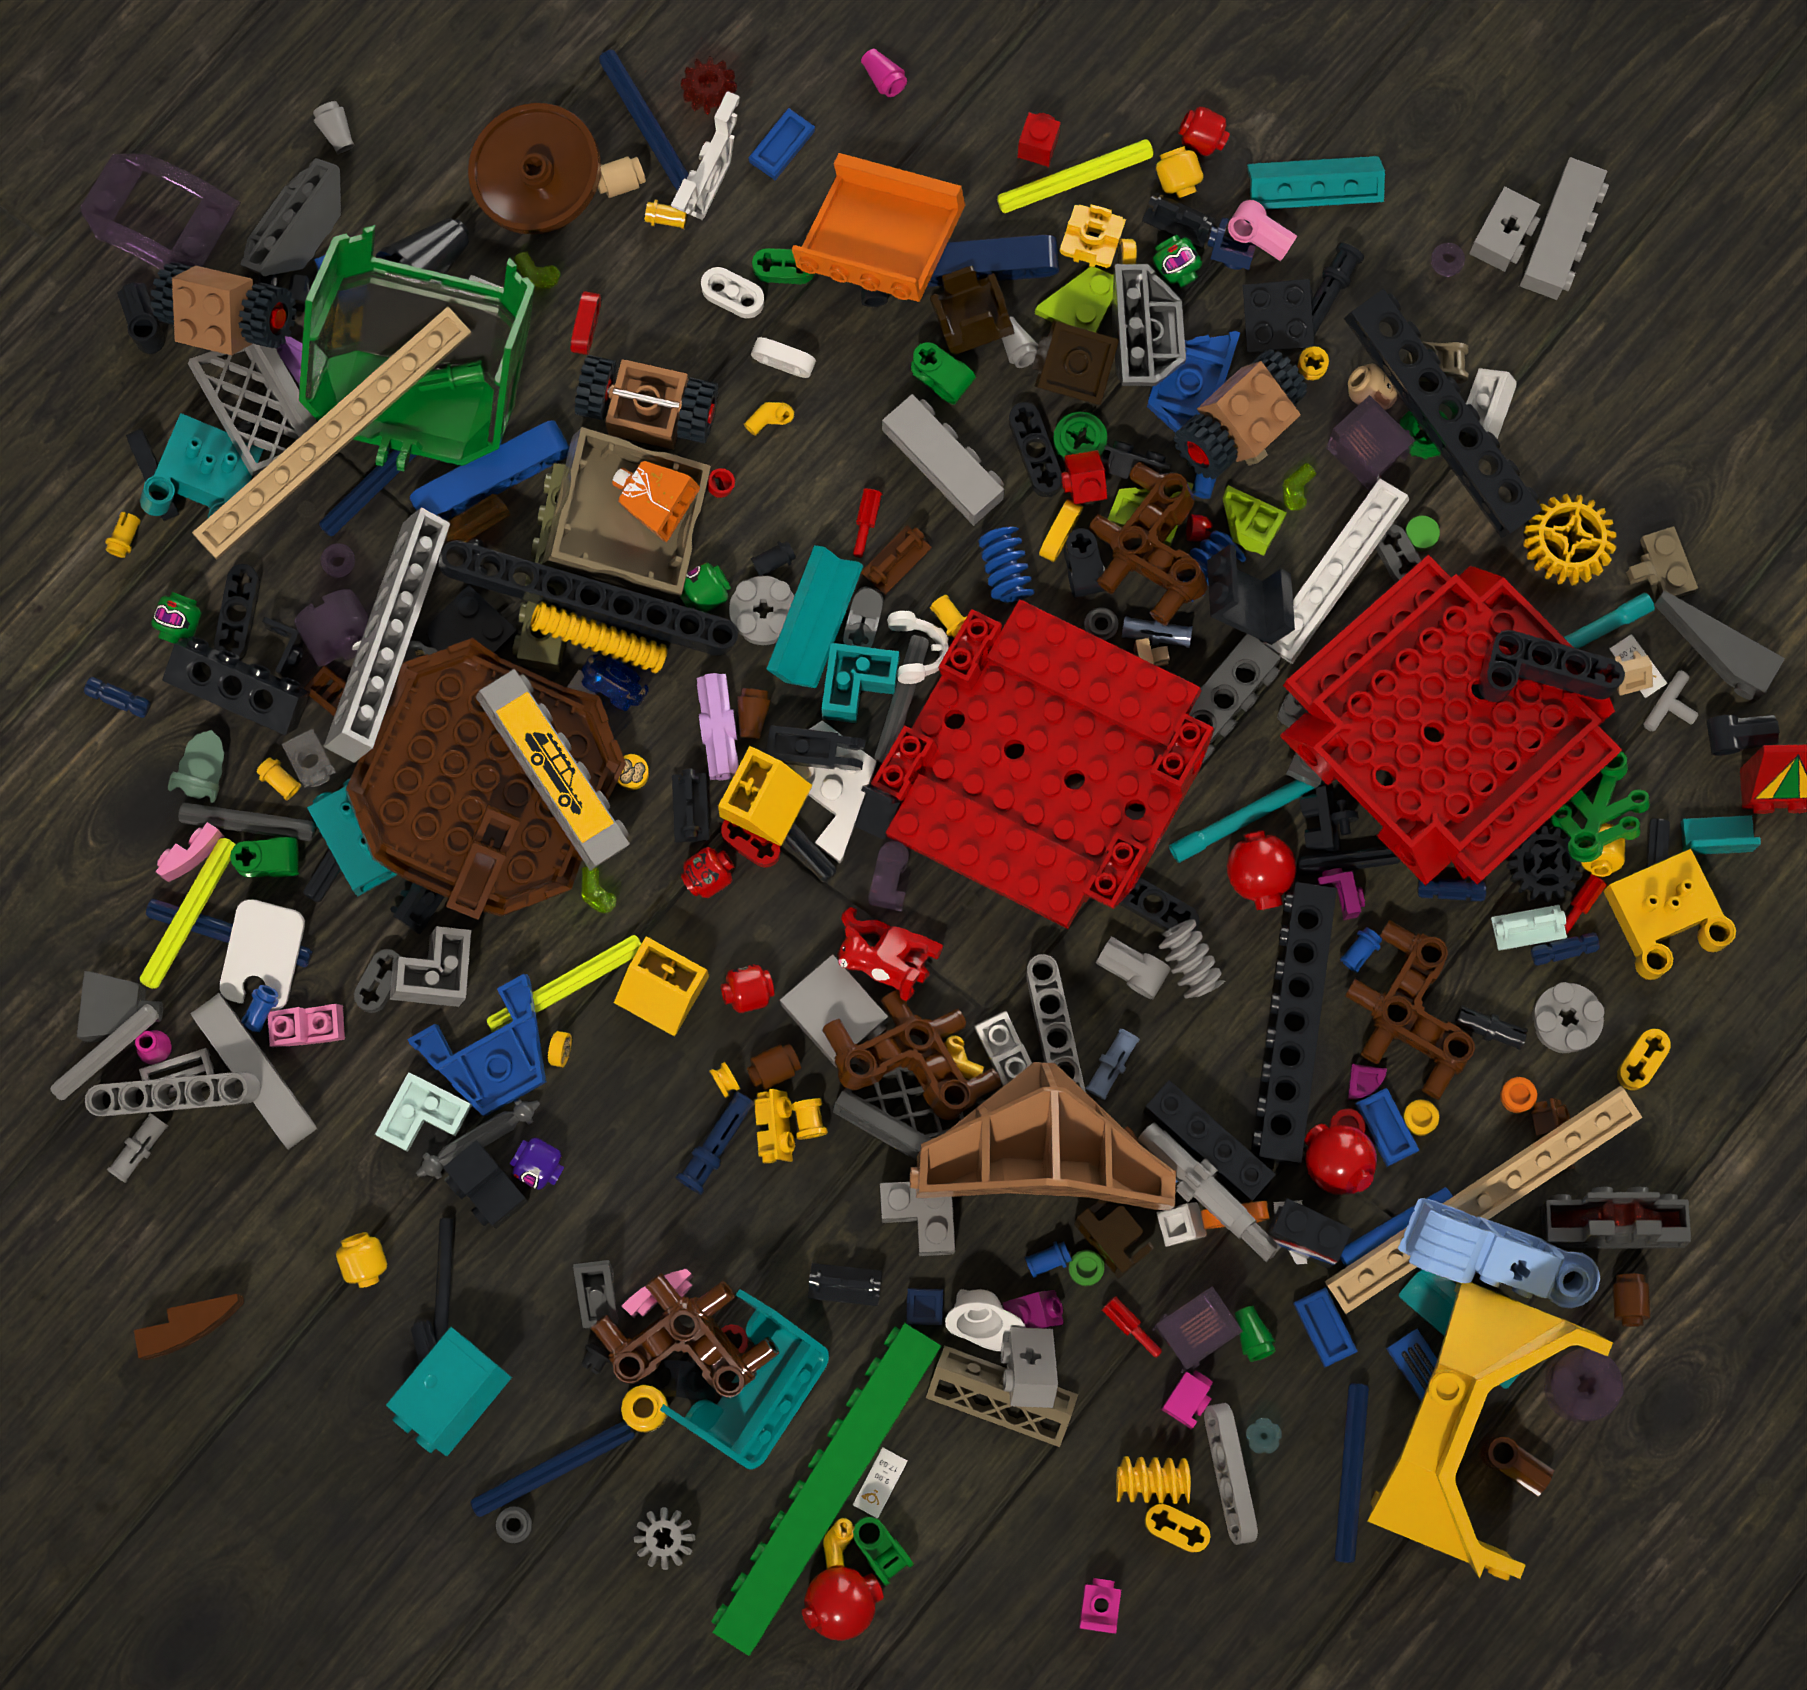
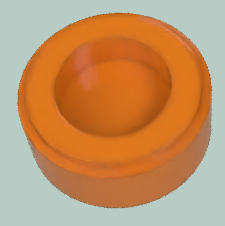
M1515 1077L1503 1085L1500 1099L1503 1106L1510 1112L1523 1113L1528 1111L1536 1102L1537 1090L1530 1080L1523 1077Z

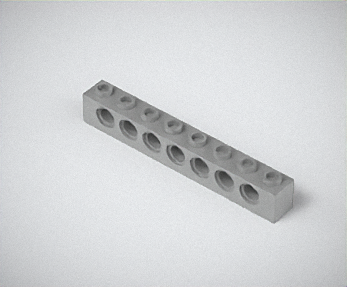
M422 507L404 521L401 526L324 747L354 763L373 749L450 526L449 522Z

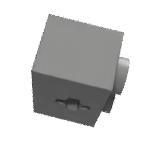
M1504 186L1474 241L1469 254L1504 272L1510 262L1517 264L1526 247L1521 244L1525 234L1533 235L1541 219L1535 216L1540 204ZM1506 227L1512 230L1509 234L1503 232Z
M1010 1327L1008 1342H1002L1001 1363H1007V1370H1004L1003 1390L1009 1392L1010 1406L1053 1408L1058 1388L1053 1329Z

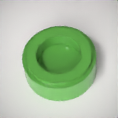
M1428 516L1413 518L1405 529L1416 551L1423 552L1432 549L1440 536L1437 522Z
M1082 1250L1071 1258L1069 1274L1075 1283L1081 1286H1091L1096 1284L1103 1276L1104 1262L1096 1252Z

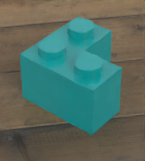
M831 643L821 709L822 719L856 723L861 690L894 695L897 670L899 668V651Z

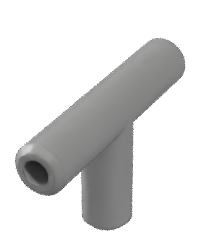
M1682 670L1677 671L1643 723L1647 730L1655 731L1668 710L1689 724L1695 722L1698 713L1676 699L1689 680V675Z

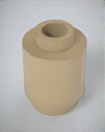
M627 156L601 165L598 185L600 194L606 193L608 198H612L638 189L639 184L645 183V175L638 157L630 159Z

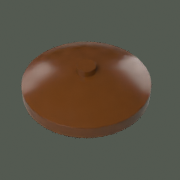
M547 103L519 105L495 117L482 130L475 141L468 165L470 188L483 212L493 222L509 231L533 235L557 230L576 219L593 199L601 175L600 152L587 126L570 111Z

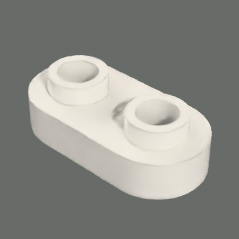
M721 267L711 268L704 273L701 279V288L704 297L708 301L742 318H753L763 310L764 294L755 283ZM716 284L724 286V289L720 292H716L712 288ZM752 299L754 303L747 307L742 304V301Z

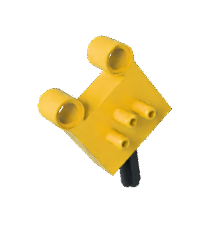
M1655 818L1649 821L1646 869L1610 884L1603 891L1636 957L1635 967L1637 972L1648 980L1658 979L1673 965L1672 952L1668 947L1658 944V942L1700 924L1701 927L1697 935L1700 946L1708 952H1718L1729 945L1736 935L1734 923L1724 916L1692 850L1689 849L1668 858L1670 822L1662 818ZM1714 926L1721 929L1724 935L1722 942L1712 939L1709 933L1710 927ZM1648 954H1655L1660 958L1662 963L1661 969H1653L1648 965Z

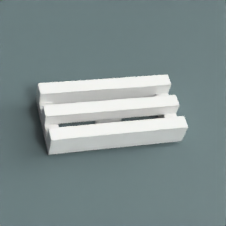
M204 1048L139 1069L143 1081L150 1080V1075L200 1059L203 1061L202 1065L159 1079L188 1077L206 1072V1075L214 1074V1067L210 1060L209 1049ZM175 1087L170 1088L169 1098L177 1096Z

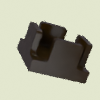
M968 266L942 276L945 292L939 295H931L930 300L951 356L1015 334L1003 294L994 273L984 279L977 280L974 267Z
M1053 321L1049 336H1042L1040 338L1032 367L1038 370L1034 387L1101 405L1119 339Z
M1099 1200L1076 1218L1074 1225L1119 1279L1147 1256L1154 1247L1149 1242L1134 1256L1128 1258L1124 1251L1138 1241L1143 1230L1123 1206H1118L1101 1221L1097 1220L1094 1215L1111 1202Z

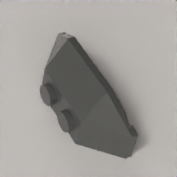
M315 158L310 163L309 168L301 171L285 185L247 239L244 258L240 264L244 269L262 276L300 270L306 266L341 216L340 168L335 164Z
M1148 264L1114 265L1112 324L1113 338L1119 339L1115 353V368L1122 386H1156L1186 362L1182 300L1163 280L1154 274L1155 271Z

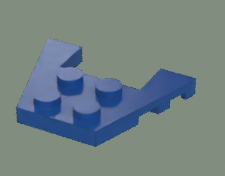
M522 974L497 988L513 1021L453 1055L437 1024H433L407 1039L409 1044L415 1050H418L436 1070H439L452 1083V1086L483 1116L495 1112L546 1083L531 981L528 974Z

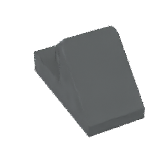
M610 1261L573 1264L583 1328L592 1327L593 1324L606 1314H608L614 1324H618L614 1273Z

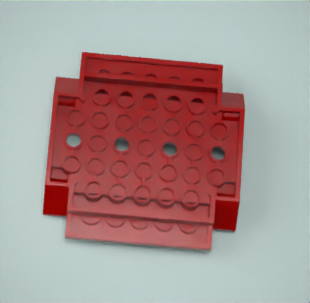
M1429 554L1285 681L1283 686L1310 714L1304 713L1280 737L1327 785H1330L1337 779L1380 823L1383 828L1377 837L1425 886L1451 863L1449 856L1478 885L1608 765L1622 749L1599 727L1615 711L1610 697L1603 700L1595 699L1518 677L1516 685L1502 701L1490 702L1473 695L1471 688L1472 685L1479 684L1486 650L1501 631L1513 630L1572 648L1574 647L1504 577L1469 566L1459 576L1455 574L1451 578ZM1499 646L1503 654L1511 655L1508 648ZM1532 656L1536 663L1545 665L1540 657ZM1566 665L1570 673L1578 675L1573 666ZM1492 677L1496 685L1504 687L1501 679ZM1427 727L1437 729L1441 735V740L1439 742L1429 741L1424 735V729ZM1380 770L1389 772L1393 778V784L1389 786L1380 784L1376 779V772Z
M1019 599L1002 631V624L971 609L938 666L942 676L912 728L904 725L871 782L872 787L900 801L904 799L885 833L887 837L1068 929L1083 902H1087L1089 897L1115 909L1134 889L1200 771L1214 732V727L1189 715L1202 692L1201 687ZM953 714H960L965 717L964 724L958 729H950L946 726L947 719ZM1012 744H1021L1025 749L1021 757L1010 759L1006 756L1007 748ZM1071 774H1081L1085 781L1080 788L1070 789L1066 786V779ZM1132 804H1141L1145 807L1146 811L1142 818L1133 820L1126 815L1128 807Z

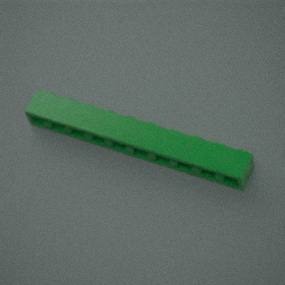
M904 1323L901 1330L894 1327L884 1343L889 1348L882 1360L875 1357L865 1373L870 1380L863 1390L857 1387L846 1404L847 1407L851 1408L844 1421L837 1418L827 1434V1437L832 1439L825 1452L821 1449L817 1450L808 1465L813 1471L806 1483L802 1480L797 1482L788 1497L794 1501L787 1513L780 1510L769 1528L774 1531L773 1536L768 1544L761 1541L750 1558L755 1565L748 1576L743 1572L740 1574L731 1589L736 1594L729 1606L722 1604L711 1621L716 1625L712 1633L748 1656H751L941 1349V1345Z

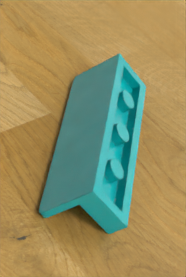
M1378 156L1247 165L1250 177V200L1259 202L1264 209L1384 202L1385 169Z
M814 545L766 670L785 683L811 688L818 686L829 657L830 645L836 639L861 574L863 564L840 559L827 548Z
M1420 1268L1400 1291L1398 1296L1439 1333L1445 1336L1457 1292L1454 1291L1457 1284L1450 1279ZM1521 1373L1499 1385L1504 1389L1509 1388Z

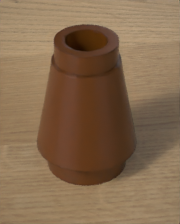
M741 688V696H737L740 737L760 739L771 700H768L769 691Z

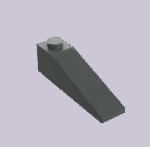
M1665 590L1662 592L1654 606L1728 685L1734 687L1736 694L1748 700L1755 699L1758 701L1766 693L1785 658Z

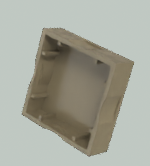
M581 427L571 439L542 565L673 602L683 591L692 552L693 528L701 511L711 466L667 452L645 450L627 440ZM647 461L687 474L700 486L699 492L667 543L631 515L618 502L623 491L613 486L612 481L615 473L620 468H625L635 473L640 463Z

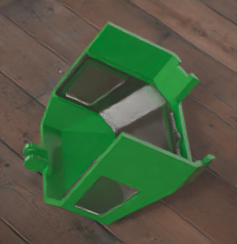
M376 225L363 228V234L349 237L345 233L333 237L305 301L299 388L300 403L319 421L436 316L449 307L468 327L471 335L430 371L447 368L448 363L454 366L481 360L485 373V382L457 386L456 390H452L450 386L429 391H419L416 383L353 440L380 446L377 452L376 465L382 467L388 460L390 449L400 451V454L397 456L396 467L397 470L403 472L408 465L410 453L464 466L499 449L515 406L531 320L535 285L528 277L522 278L516 271L517 265L510 257L506 266L504 288L373 257Z

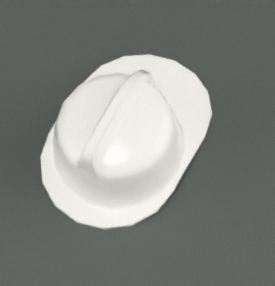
M961 1289L957 1293L954 1308L948 1312L945 1318L946 1328L950 1333L993 1351H1001L1002 1342H1008L1010 1327L1026 1328L1020 1318L1002 1308L1000 1300L994 1293L982 1289L971 1291Z

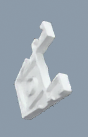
M726 92L714 117L716 133L711 143L708 141L704 143L699 154L701 163L697 171L691 170L687 179L683 180L671 207L701 220L704 219L731 164L734 136L731 133L737 121V114L733 113V111L739 104L740 97L738 95Z
M824 721L808 729L838 733ZM837 746L836 757L856 758L863 762L862 770H842L836 767L834 770L786 765L812 784V789L808 795L835 815L831 823L816 840L815 845L838 863H841L853 833L861 805L866 796V793L861 791L863 785L870 784L877 761L862 750L844 749Z

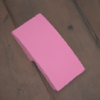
M207 822L203 829L199 827L192 834L188 843L190 845L188 850L176 843L172 849H166L158 860L157 866L159 868L156 870V873L167 882L179 878L208 857L217 841L225 836L219 829Z
M331 1004L306 1009L296 1007L271 1011L268 1015L270 1047L297 1046L345 1040L343 1005Z
M687 1269L664 1275L681 1297L692 1287L689 1281L693 1275ZM644 1286L632 1295L622 1307L633 1318L638 1314L644 1317L656 1305L657 1301Z

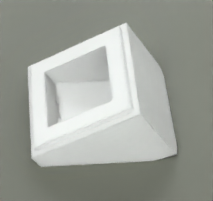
M1197 1202L1186 1203L1173 1207L1171 1210L1156 1212L1166 1247L1206 1237V1230L1203 1229L1201 1211Z

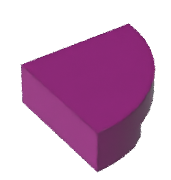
M1352 1064L1347 1100L1363 1099L1374 1093L1383 1082L1387 1069Z

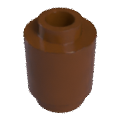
M779 1044L750 1058L751 1066L747 1067V1072L755 1087L761 1084L762 1088L766 1090L795 1076V1072L801 1069V1065L790 1044L783 1047Z
M1635 1273L1617 1275L1616 1283L1613 1284L1614 1319L1621 1320L1622 1326L1625 1327L1643 1326V1320L1650 1319L1649 1284L1645 1283V1275Z

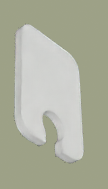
M248 899L238 905L220 981V992L225 999L241 1004L244 1003L246 994L244 983L249 976L253 975L262 978L266 986L278 992V1005L272 1007L271 1011L280 1010L287 1004L305 928V920L300 912L254 899Z

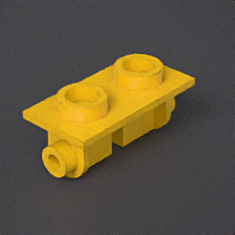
M769 1089V1092L757 1093V1099L754 1100L756 1125L768 1124L769 1130L757 1132L758 1156L762 1157L763 1163H774L777 1160L792 1162L795 1140L790 1132L789 1117L792 1114L787 1092Z

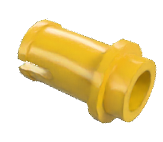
M654 200V203H647L645 222H650L651 226H655L656 223L685 229L687 213L673 208L671 205L659 204L658 200Z
M121 512L111 538H107L105 541L107 544L106 551L120 558H125L127 553H131L132 548L130 544L141 520L130 513L127 515L126 512Z
M943 595L932 603L930 609L934 611L947 628L946 634L955 638L967 616L963 617L950 601L948 595Z
M269 757L256 771L260 775L259 780L261 782H268L285 800H289L298 792L301 783L297 782L280 766L281 762L278 759L273 760Z

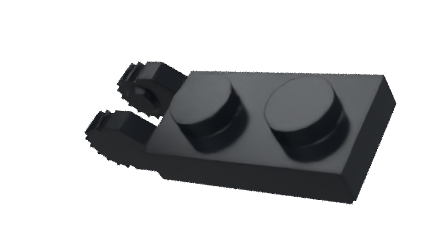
M771 725L766 754L782 761L784 764L834 770L836 767L842 770L859 771L862 770L863 762L856 758L836 757L837 746L844 749L862 750L865 749L866 741L860 738L839 736L838 733Z

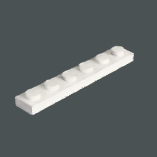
M1382 479L1378 480L1293 599L1295 630L1272 645L1263 642L1267 647L1291 664L1294 663L1409 501L1407 494Z

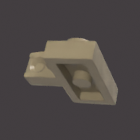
M1675 527L1642 536L1640 542L1645 555L1640 557L1642 563L1629 567V570L1626 572L1630 585L1648 579L1651 586L1657 584L1660 594L1665 590L1677 598L1696 592L1698 586Z

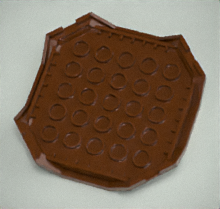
M471 638L430 655L426 654L403 662L373 749L358 760L345 791L372 860L400 877L447 898L451 894L487 804L519 817V826L483 909L484 912L502 917L570 891L576 879L582 858L476 699L478 692L513 669L516 670L519 676L521 674L525 675L533 687L534 691L531 693L538 705L542 703L546 706L553 719L550 722L557 734L561 732L568 739L572 750L569 751L576 763L580 761L584 764L591 776V779L588 780L595 792L601 791L607 800L626 762L617 740L613 737L608 724L609 719L600 696L563 687L500 658Z

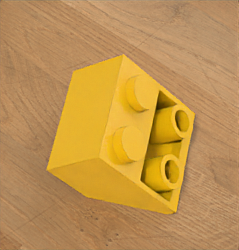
M749 746L718 805L719 817L782 846L812 789V784L782 761Z
M646 936L627 969L614 1004L675 1037L707 982L709 974L707 969Z

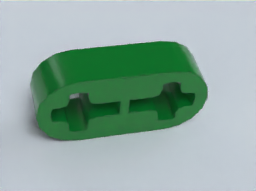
M765 248L757 251L752 259L753 273L757 279L763 282L806 284L815 275L805 273L804 271L801 274L797 273L792 249ZM765 259H771V263L774 265L770 267L769 272L763 271V266H761L764 264Z

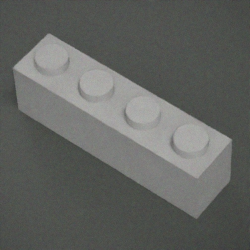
M1572 157L1569 158L1520 287L1555 300L1558 299L1562 290L1569 291L1576 272L1570 271L1574 260L1580 262L1587 243L1581 241L1585 231L1591 233L1598 216L1597 213L1592 212L1596 202L1602 204L1609 184L1604 183L1607 170Z
M911 394L882 420V431L974 526L1003 500L1004 489L1002 487L1004 483L995 472H987L979 464L981 460L970 447L964 448L956 440L958 436L947 423L942 425L934 417L935 412L924 399L919 401Z

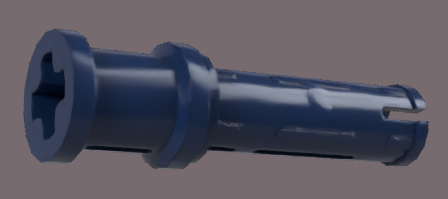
M735 1092L733 1099L703 1145L693 1149L691 1152L693 1155L692 1159L683 1173H678L675 1178L687 1188L702 1195L704 1192L703 1185L714 1169L718 1170L721 1160L719 1157L755 1103L745 1095Z

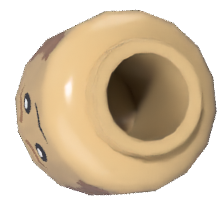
M1371 363L1360 366L1349 377V397L1367 412L1377 414L1391 408L1395 404L1397 392L1378 365Z

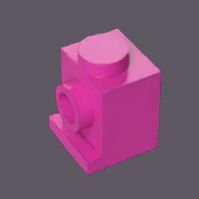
M1194 1371L1192 1375L1185 1372L1161 1410L1188 1428H1194L1197 1421L1192 1416L1194 1413L1201 1416L1211 1400L1206 1394L1213 1382L1198 1371Z
M1093 1578L1092 1585L1084 1584L1078 1628L1116 1634L1121 1590L1114 1589L1115 1581ZM1098 1598H1104L1107 1601L1108 1608L1105 1612L1100 1613L1096 1611L1094 1603Z

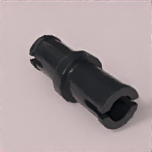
M1463 1005L1460 1006L1454 1025L1482 1035L1483 1040L1490 1042L1493 1039L1515 1047L1518 1050L1522 1049L1528 1032L1526 1028L1499 1020V1016L1492 1013L1488 1016L1466 1008Z

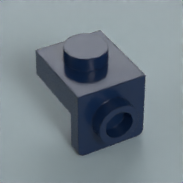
M1222 217L1219 228L1213 226L1207 244V246L1213 247L1210 259L1222 262L1231 269L1239 270L1245 268L1249 270L1256 245L1248 242H1238L1233 238L1224 236L1229 219Z

